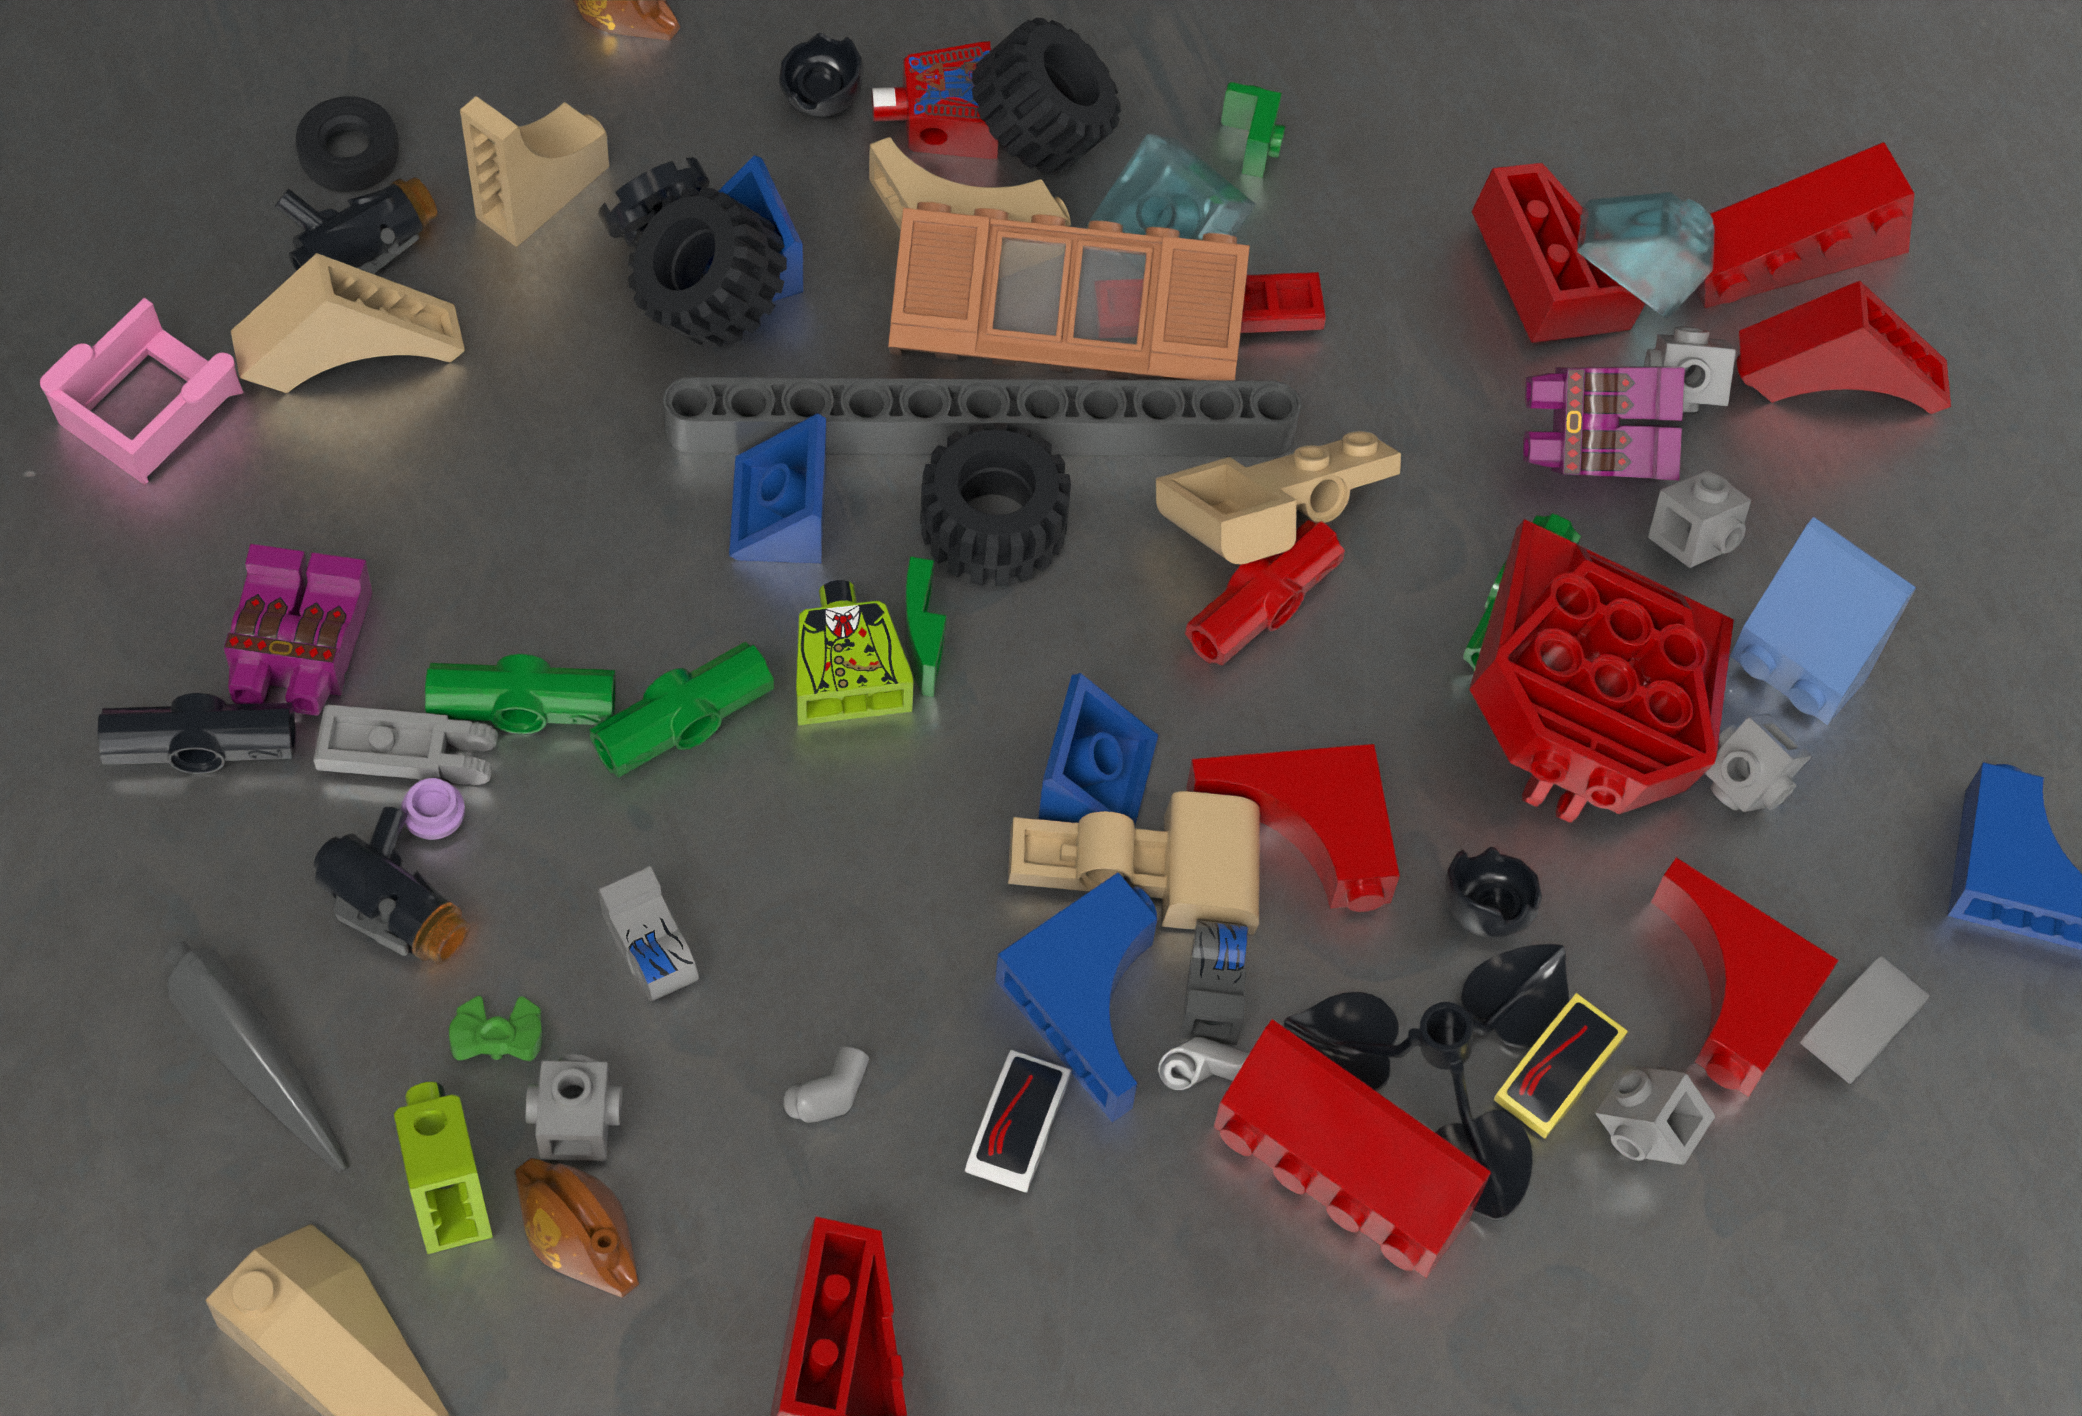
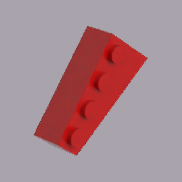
M1882 142L1677 227V258L1705 309L1724 303H1731L1749 296L1909 253L1915 193L1885 142Z

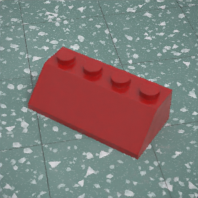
M1273 1019L1263 1030L1220 1101L1214 1123V1128L1220 1131L1223 1141L1235 1152L1243 1156L1254 1155L1273 1169L1276 1179L1287 1189L1297 1194H1304L1306 1192L1326 1207L1328 1215L1339 1226L1350 1232H1362L1380 1245L1383 1255L1395 1266L1405 1271H1412L1414 1269L1426 1279L1469 1222L1491 1174V1171Z

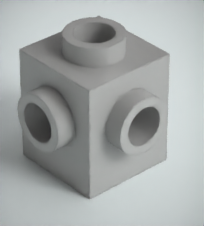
M1683 326L1675 327L1674 335L1657 334L1656 348L1648 349L1646 352L1644 366L1684 367L1685 369L1690 366L1684 372L1683 412H1698L1700 404L1728 406L1736 349L1724 339L1709 338L1710 331L1706 329Z
M1707 470L1660 490L1648 538L1689 568L1694 567L1723 553H1729L1738 547L1746 532L1745 520L1751 499L1731 486L1725 478Z
M1769 714L1749 716L1739 728L1735 724L1731 725L1719 735L1715 764L1705 774L1713 781L1710 788L1714 795L1733 810L1741 809L1743 812L1763 809L1765 807L1772 810L1793 792L1796 783L1792 780V777L1812 755Z
M579 1054L565 1055L560 1057L558 1061H541L539 1084H528L526 1094L527 1124H536L535 1136L540 1159L606 1161L609 1125H620L622 1113V1086H611L608 1063L597 1062L592 1057Z
M1633 1065L1625 1067L1595 1112L1612 1136L1611 1143L1624 1156L1636 1161L1650 1159L1685 1165L1715 1118V1114L1686 1073L1676 1072L1666 1067L1654 1069Z

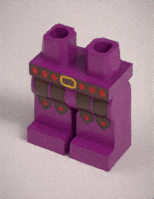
M1675 366L1555 367V373L1527 377L1525 387L1526 408L1554 409L1553 431H1525L1523 438V461L1551 467V471L1560 474L1679 481L1682 428L1669 425L1619 424V418L1682 421L1685 368Z
M250 544L245 562L247 570L245 584L239 606L232 619L230 633L228 632L224 645L229 666L228 688L232 702L235 704L264 703L269 686L287 688L286 702H292L296 713L318 716L330 694L341 696L345 683L344 674L349 667L370 603L372 588L366 560L312 552L307 566L304 551Z

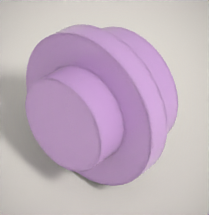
M428 778L417 782L410 788L402 801L401 811L407 815L404 824L412 834L423 839L435 840L449 836L459 828L465 816V805L463 797L456 787L441 779Z

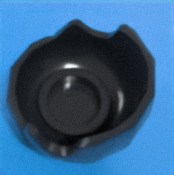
M818 33L807 42L794 46L783 58L779 77L780 88L792 107L803 114L825 118L842 113L859 97L864 75L862 57L849 37L839 41L823 33Z
M1489 847L1482 854L1475 857H1468L1467 853L1461 850L1456 853L1447 870L1445 890L1450 914L1468 932L1479 937H1504L1526 929L1537 917L1542 900L1538 876L1521 859L1500 854L1495 847Z

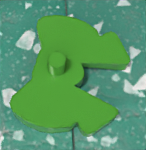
M476 996L457 1008V1015L449 1026L450 1051L453 1058L458 1061L466 1060L481 1053L489 1054L495 1060L501 1059L504 1054H510L523 1061H531L536 1058L542 1046L541 1009L523 996L517 998L508 1021L499 1016L487 1020L483 999L481 996Z

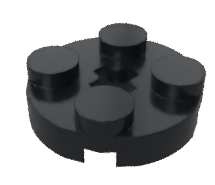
M694 157L686 158L689 168L681 170L676 168L673 161L661 164L635 177L618 189L615 193L620 203L610 212L604 202L598 211V215L609 235L613 238L623 237L629 247L636 246L638 244L634 242L638 230L644 231L648 225L645 219L652 210L659 212L663 208V200L671 195L680 199L681 192L684 189L693 187L700 192L702 187H708L710 180L698 159Z

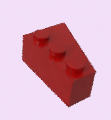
M1543 163L1492 168L1471 212L1531 343L1631 330L1655 289L1644 276L1636 279L1617 258L1620 252L1617 245L1610 238L1602 241L1583 220L1587 212Z
M815 1216L802 1244L770 1416H907L902 1385L904 1371L901 1355L897 1353L892 1321L894 1308L881 1230Z

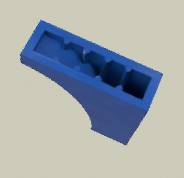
M1983 762L1965 790L1948 916L2082 950V874L2061 849L2048 822L2043 798L2044 777L2024 773L2021 769L2008 764L1992 765Z
M1116 873L998 953L995 976L997 984L1064 1065L1071 1070L1073 1076L1112 1123L1133 1108L1138 1083L1125 1066L1115 1044L1110 1022V1001L1121 977L1129 966L1153 945L1158 919L1156 908L1145 891L1138 886L1131 888L1119 873Z

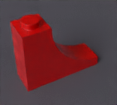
M1860 280L1739 330L1740 355L1736 361L1739 375L1747 386H1753L1771 403L1805 393L1848 389L1874 391L1900 397L1920 406L1930 414L1951 407L1947 360Z
M1374 744L1196 758L1191 760L1186 790L1189 792L1239 796L1254 801L1260 807V823L1269 826L1293 843L1313 866L1326 892L1330 909L1348 907L1355 912H1367L1375 910L1384 904L1391 903L1400 874Z
M1676 857L1663 875L1651 903L1666 913L1687 935L1695 947L1708 977L1711 992V1019L1706 1040L1695 1063L1703 1067L1708 1076L1720 1086L1731 1090L1737 1089L1749 1097L1824 986L1839 960Z

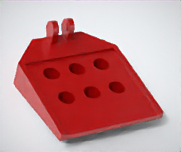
M1523 519L1516 528L1469 688L1509 762L1532 773L1522 793V801L1538 807L1546 798L1553 784H1556L1566 789V792L1562 794L1557 803L1556 817L1572 823L1578 817L1587 801L1596 807L1622 814L1685 792L1715 764L1734 619L1526 519Z

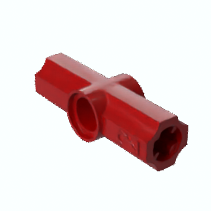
M1307 520L1296 530V541L1290 550L1242 564L1232 575L1226 590L1187 623L1185 635L1192 643L1194 651L1208 664L1217 663L1223 666L1265 628L1273 632L1283 626L1298 610L1304 600L1305 593L1343 561L1345 550L1340 545L1336 532L1322 521L1317 523Z

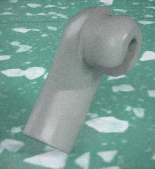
M1194 1037L1163 1055L1159 1062L1158 1072L1162 1082L1174 1090L1190 1088L1213 1074L1233 1081L1249 1053L1204 1037Z
M845 1046L839 1048L829 1076L809 1080L803 1084L796 1083L787 1089L783 1098V1105L787 1114L794 1119H802L806 1123H812L847 1113L853 1106L869 1062L868 1055L853 1047Z

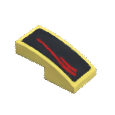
M1576 993L1497 1092L1494 1101L1546 1139L1581 1097L1587 1084L1622 1044L1628 1031Z

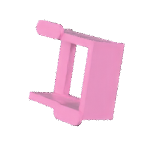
M143 298L92 348L84 343L73 346L40 379L41 389L46 394L58 424L144 485L149 482L148 476L229 396L243 394L235 370V362L230 354L218 353L207 361L162 329L153 303L146 298ZM150 355L185 379L187 383L182 387L181 393L131 440L92 413L91 410Z

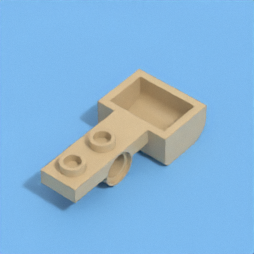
M1358 431L1344 435L1342 440L1321 446H1303L1296 449L1294 454L1245 467L1231 457H1227L1156 478V505L1159 512L1165 518L1229 562L1239 565L1288 551L1293 547L1296 541V510L1315 522H1330L1337 518L1345 509L1349 500L1350 489L1399 475L1401 453L1380 441L1376 435Z
M1179 791L1171 795L1164 814V831L1135 829V824L1131 818L1120 813L1108 811L1087 814L1079 820V823L1013 817L1010 828L1008 884L1090 892L1116 873H1119L1131 888L1138 886L1149 897L1162 898V927L1195 930L1196 921L1205 920L1247 925V935H1254L1259 925L1260 807L1254 801L1239 796Z

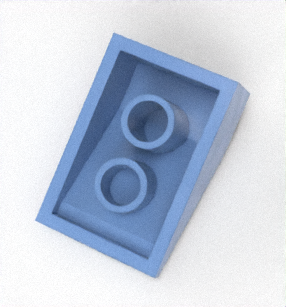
M1813 517L1804 528L1743 626L1730 657L1739 662L1749 675L1756 679L1764 680L1787 696L1798 710L1815 716L1828 726L1868 679L1916 587Z

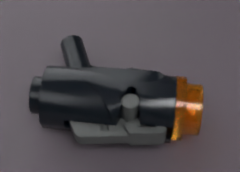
M413 177L406 182L399 178L382 190L349 199L347 201L350 206L340 212L334 209L318 212L289 188L274 206L305 230L293 237L295 250L289 252V258L296 271L318 253L374 274L419 239L418 233L429 228V221L438 217L437 207L432 196L417 177Z
M384 807L369 844L353 833L342 838L333 837L320 848L314 859V867L317 869L315 883L336 899L334 913L339 921L372 937L378 943L401 955L406 956L411 953L422 961L431 959L441 965L449 961L459 951L470 931L469 922L462 918V910L441 896L418 871L412 875L403 869L401 857L394 851L407 818L403 811L394 807Z

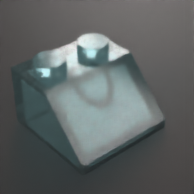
M1147 134L1089 222L1108 221L1123 225L1122 233L1145 235L1146 228L1164 227L1180 231V238L1203 240V234L1207 233L1235 236L1256 204L1179 140ZM1117 252L1144 274L1146 255Z
M1672 192L1591 199L1582 208L1577 252L1665 319H1668L1713 271L1715 225L1712 224L1713 219L1711 215L1700 204L1691 199L1683 202Z

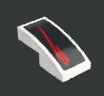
M1010 1050L975 1138L965 1172L1027 1193L1044 1152L1049 1130L1067 1089L1071 1070Z

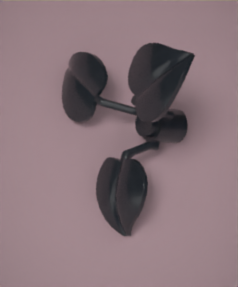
M1539 944L1520 947L1484 961L1470 973L1464 983L1461 996L1463 1007L1452 1002H1440L1432 1005L1424 1012L1420 1021V1029H1410L1408 1037L1399 1045H1394L1399 1035V1024L1395 1013L1382 999L1364 992H1347L1328 997L1313 1007L1289 1016L1284 1020V1027L1375 1091L1383 1088L1389 1080V1057L1402 1058L1416 1046H1420L1422 1055L1429 1064L1439 1069L1450 1070L1462 1124H1447L1440 1127L1435 1133L1491 1171L1473 1213L1498 1221L1508 1218L1517 1209L1525 1197L1531 1179L1533 1161L1530 1140L1520 1122L1506 1111L1492 1110L1480 1115L1475 1120L1473 1119L1463 1064L1469 1059L1472 1052L1473 1032L1485 1036L1494 1029L1498 1038L1508 1046L1515 1048L1533 1047L1569 1002L1566 951L1563 945Z

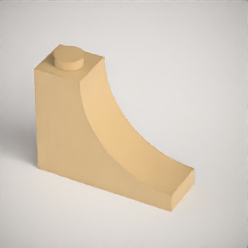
M477 96L460 109L476 218L516 247L609 168L605 129L593 116L588 114L582 115L565 102L545 117L521 127Z
M890 137L870 144L869 180L900 230L903 208L917 209V203L919 202L946 204L952 207L951 213L974 215V209L977 208L997 209L1008 212V220L1030 223L1032 215H1053L1066 219L1065 226H1071L1066 205L1061 198H1053L1042 179L1022 185L1000 188L964 185L943 179L918 166L896 146ZM1003 239L998 280L1063 255L1065 253V246Z
M318 253L231 330L239 377L284 393H289L302 382L323 371L352 361L379 356L412 355L439 359L451 363L465 351L454 304Z

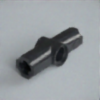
M190 693L176 697L171 702V706L102 708V713L98 717L99 756L103 765L169 763L171 767L181 772L206 774L220 770L224 766L225 761L293 759V755L296 753L295 712L292 702L226 704L224 700L214 695Z

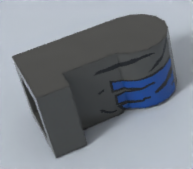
M1205 920L1196 921L1182 1019L1181 1039L1190 1040L1194 1037H1204L1223 1044L1237 1045L1244 1019L1246 980L1244 963L1247 946V925ZM1201 1020L1217 1021L1224 1023L1219 1025H1209L1202 1022Z

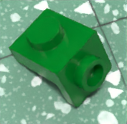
M1230 82L1225 92L1221 123L1224 126L1249 131L1241 174L1263 178L1268 156L1279 158L1286 126L1276 124L1282 93L1266 90L1254 85Z

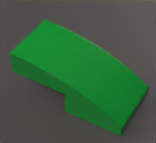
M910 556L906 585V647L913 676L921 694L934 697L945 647L947 615L928 612L933 589L934 560Z

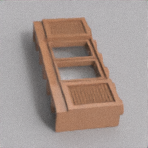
M935 202L917 203V209L903 208L888 343L890 354L902 356V350L935 353L936 358L945 360H958L959 356L992 359L993 364L1000 366H1015L1016 362L1048 365L1052 371L1071 373L1073 368L1107 372L1108 377L1129 379L1131 374L1164 378V380H1235L1250 245L1237 244V237L1226 234L1207 233L1203 234V240L1180 238V231L1164 227L1146 228L1145 235L1122 233L1123 225L1108 221H1090L1088 229L1065 226L1066 219L1043 214L1032 215L1031 223L1008 220L1009 213L1002 210L977 208L974 209V215L951 213V206Z

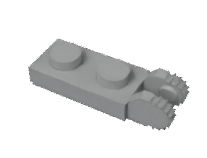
M327 704L323 710L314 763L316 770L421 780L428 778L441 779L442 777L454 784L480 786L490 780L492 770L490 763L480 759V757L445 754L447 743L459 750L486 752L495 748L498 732L492 726H488L485 723L450 720L448 715Z

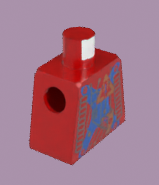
M990 41L914 53L906 56L903 59V87L872 88L873 122L905 120L908 148L913 152L997 159L998 140H995L988 131L989 127L981 119L977 111L979 105L973 99L972 88L975 85L971 80L973 71L977 69L976 64L991 51Z

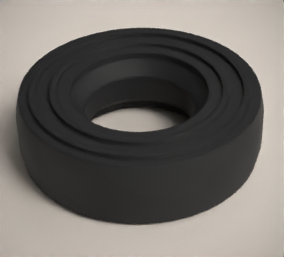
M343 96L323 101L304 115L296 132V149L302 168L314 182L331 190L357 191L379 183L392 171L398 158L399 139L396 126L389 113L383 107L365 98ZM342 131H359L369 139V144L365 151L351 157L334 156L326 149L328 139Z

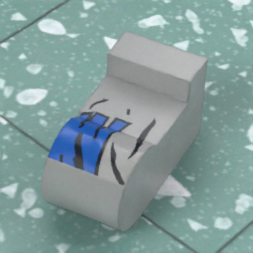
M651 866L598 889L602 918L633 977L636 976L645 995L651 1002L699 980L698 971L690 949L661 894V886Z

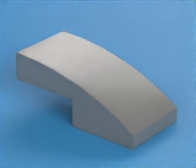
M1880 956L1830 1007L1805 1035L1800 1044L1851 1084L1880 1055L1889 1041L1919 1012L1931 995L1884 957Z

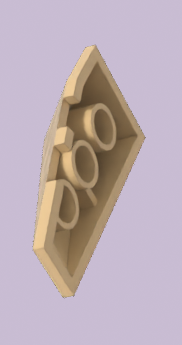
M312 1224L254 1249L205 1300L218 1328L323 1416H450L361 1264Z

